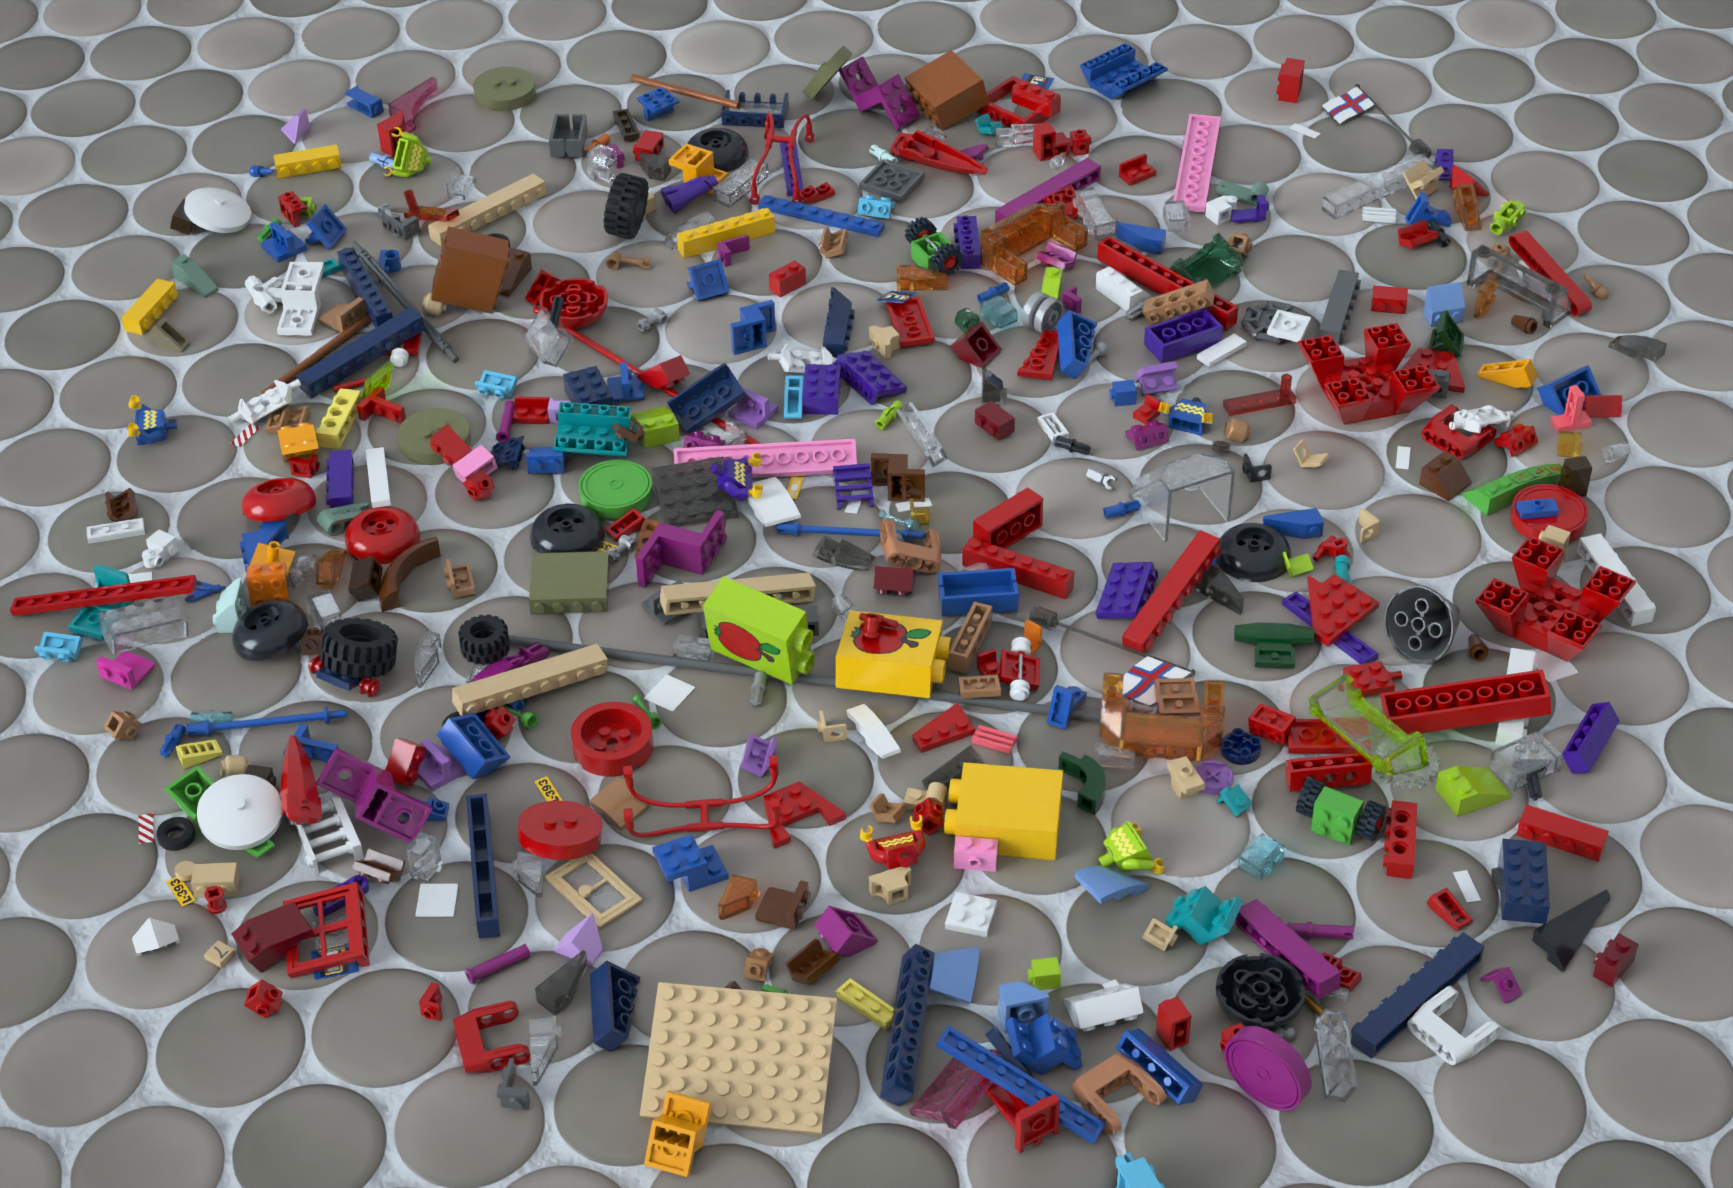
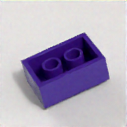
M805 364L802 393L803 414L838 415L841 365Z

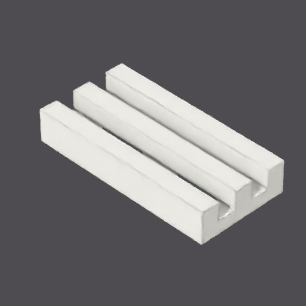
M1363 207L1362 221L1395 223L1396 209Z
M1054 412L1037 417V422L1052 442H1055L1058 435L1069 438V432Z

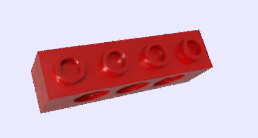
M1367 752L1286 760L1285 780L1290 792H1300L1303 784L1309 777L1326 783L1328 788L1371 784L1372 762Z
M1392 800L1391 808H1387L1386 821H1389V824L1386 823L1385 836H1388V839H1385L1384 851L1387 852V855L1384 854L1383 867H1387L1386 876L1412 879L1415 861L1418 803Z

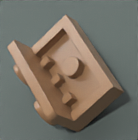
M828 226L824 227L819 249L826 259L840 256L845 252L849 236L847 229L831 233Z
M450 559L446 560L447 567H443L445 578H449L446 580L448 591L452 590L453 598L476 594L470 563L451 567Z

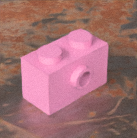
M482 445L452 465L456 477L461 482H465L481 470H484L489 475L498 468L494 456Z
M956 836L954 869L996 872L998 839Z

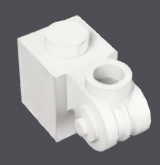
M1223 195L1221 198L1218 197L1207 202L1205 216L1216 225L1231 220V210L1237 209V197Z
M159 529L146 539L148 549L143 551L142 557L146 568L162 566L164 561H168L179 552L176 537Z

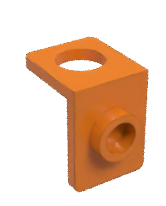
M1027 619L1024 623V637L1031 642L1032 649L1029 656L1033 655L1042 646V627Z

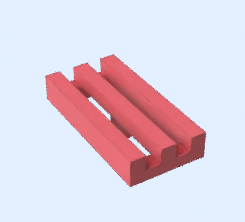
M982 725L978 726L975 736L972 737L973 744L1010 754L1017 741V735Z

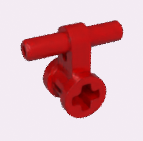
M1331 535L1318 546V550L1312 556L1313 560L1319 561L1323 555L1333 556L1334 561L1335 557L1339 555H1346L1351 559V554L1347 549V539H1336L1335 536Z
M860 613L859 619L865 621V628L862 629V635L865 637H879L880 631L878 629L882 625L891 628H897L898 626L896 620L884 618L883 615L874 613Z

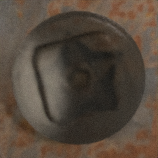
M1224 441L1213 442L1212 450L1222 455L1230 452L1231 445Z

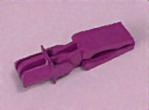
M538 642L526 648L520 646V651L505 658L501 657L502 660L499 662L496 660L494 664L489 665L474 676L473 682L542 661L550 655V651Z

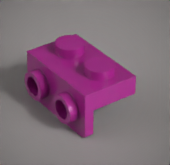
M1049 241L1045 251L1037 252L1036 259L1041 260V263L1044 265H1053L1065 271V269L1074 267L1077 252Z
M1158 420L1149 421L1144 426L1134 425L1131 426L1130 430L1125 431L1126 438L1134 440L1136 450L1169 442L1167 425L1158 422Z
M693 431V433L685 435L683 448L725 446L726 440L720 439V436L717 435L706 436L704 432Z

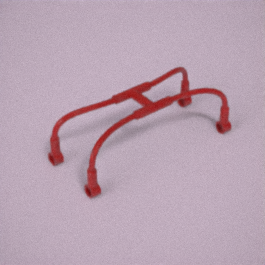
M770 112L767 113L764 133L766 149L753 174L749 200L751 204L757 205L759 203L760 196L756 184L757 174L773 142L788 143V156L794 181L792 201L797 202L795 200H798L801 203L802 198L799 192L792 150L795 146L797 128L804 118L807 120L804 139L808 143L814 140L812 123L808 114H803L798 118L791 130L790 136H774L773 115Z
M777 755L769 756L772 780L765 788L756 793L734 799L692 800L684 803L661 802L638 794L633 788L632 765L623 766L626 787H628L630 793L636 799L660 807L700 808L701 823H691L685 826L638 833L633 830L632 808L623 809L626 829L634 837L647 838L679 831L723 830L724 828H774L781 819L780 798L771 799L774 822L770 824L709 822V807H723V805L745 802L767 793L773 788L779 776Z

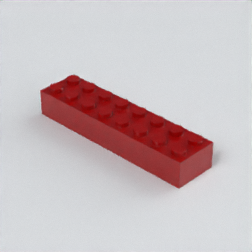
M1543 669L1380 693L1382 714L1388 738L1552 714L1551 696Z

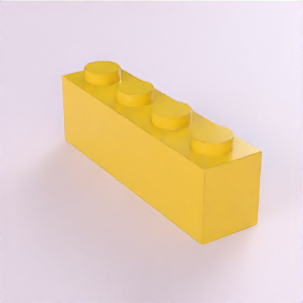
M337 144L273 155L278 179L342 168Z
M156 279L121 317L124 330L143 335L178 297L175 282Z

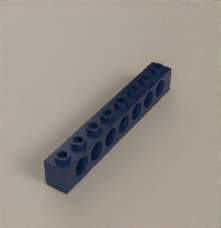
M915 944L902 956L880 1098L898 1107L914 1094L934 952L918 944Z

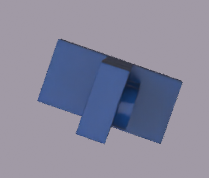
M1420 192L1405 217L1407 226L1418 222L1420 219L1426 221L1433 219L1437 224L1445 227H1450L1452 224L1450 214L1445 210H1438L1430 206L1428 196L1423 192Z
M1056 685L1053 690L1047 723L1066 729L1069 725L1071 712L1086 700L1087 692L1082 691L1076 686L1065 688Z
M300 724L294 734L300 741L309 759L328 762L335 748H339L338 744L311 739L308 725Z

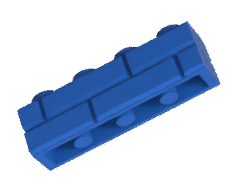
M1140 1028L1124 1032L1116 1049L1138 1063L1179 1105L1194 1102L1203 1087V1083Z

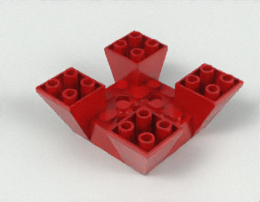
M1398 323L1364 329L1365 357L1344 360L1345 356L1332 335L1298 341V345L1318 384L1344 425L1410 413L1440 389V386L1426 365L1396 370L1411 347L1410 341Z
M1529 536L1512 556V563L1520 589L1493 578L1476 598L1475 603L1495 630L1568 662L1585 649L1600 630L1602 625L1599 623L1619 606L1634 587L1636 581L1600 566L1581 591L1555 579L1565 550Z

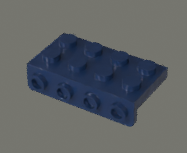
M723 363L668 400L667 404L686 434H690L745 398L747 394L727 364Z

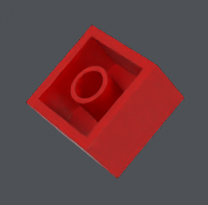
M1286 58L1285 63H1282L1278 74L1279 85L1276 94H1279L1278 101L1297 103L1303 84L1305 60Z

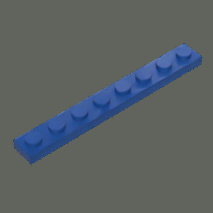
M764 195L758 203V209L769 208L773 213L879 237L885 228V223L877 220H870Z
M949 1025L935 1045L1031 1106L1038 1103L1044 1097L1056 1094L1060 1099L1059 1123L1092 1144L1095 1143L1105 1125V1122Z

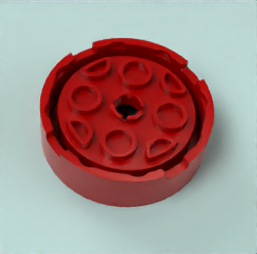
M605 702L589 707L578 715L571 727V741L575 760L582 765L584 770L598 776L623 775V766L632 765V769L637 766L640 768L648 761L653 751L652 725L649 717L643 710L628 703ZM615 741L616 744L614 746H609V744Z

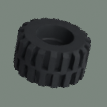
M489 614L486 616L479 615L478 617H471L470 620H466L460 626L458 635L461 653L468 662H473L476 665L494 664L496 660L498 662L502 660L501 657H506L507 652L510 650L508 627L503 619H499L497 616L492 617Z

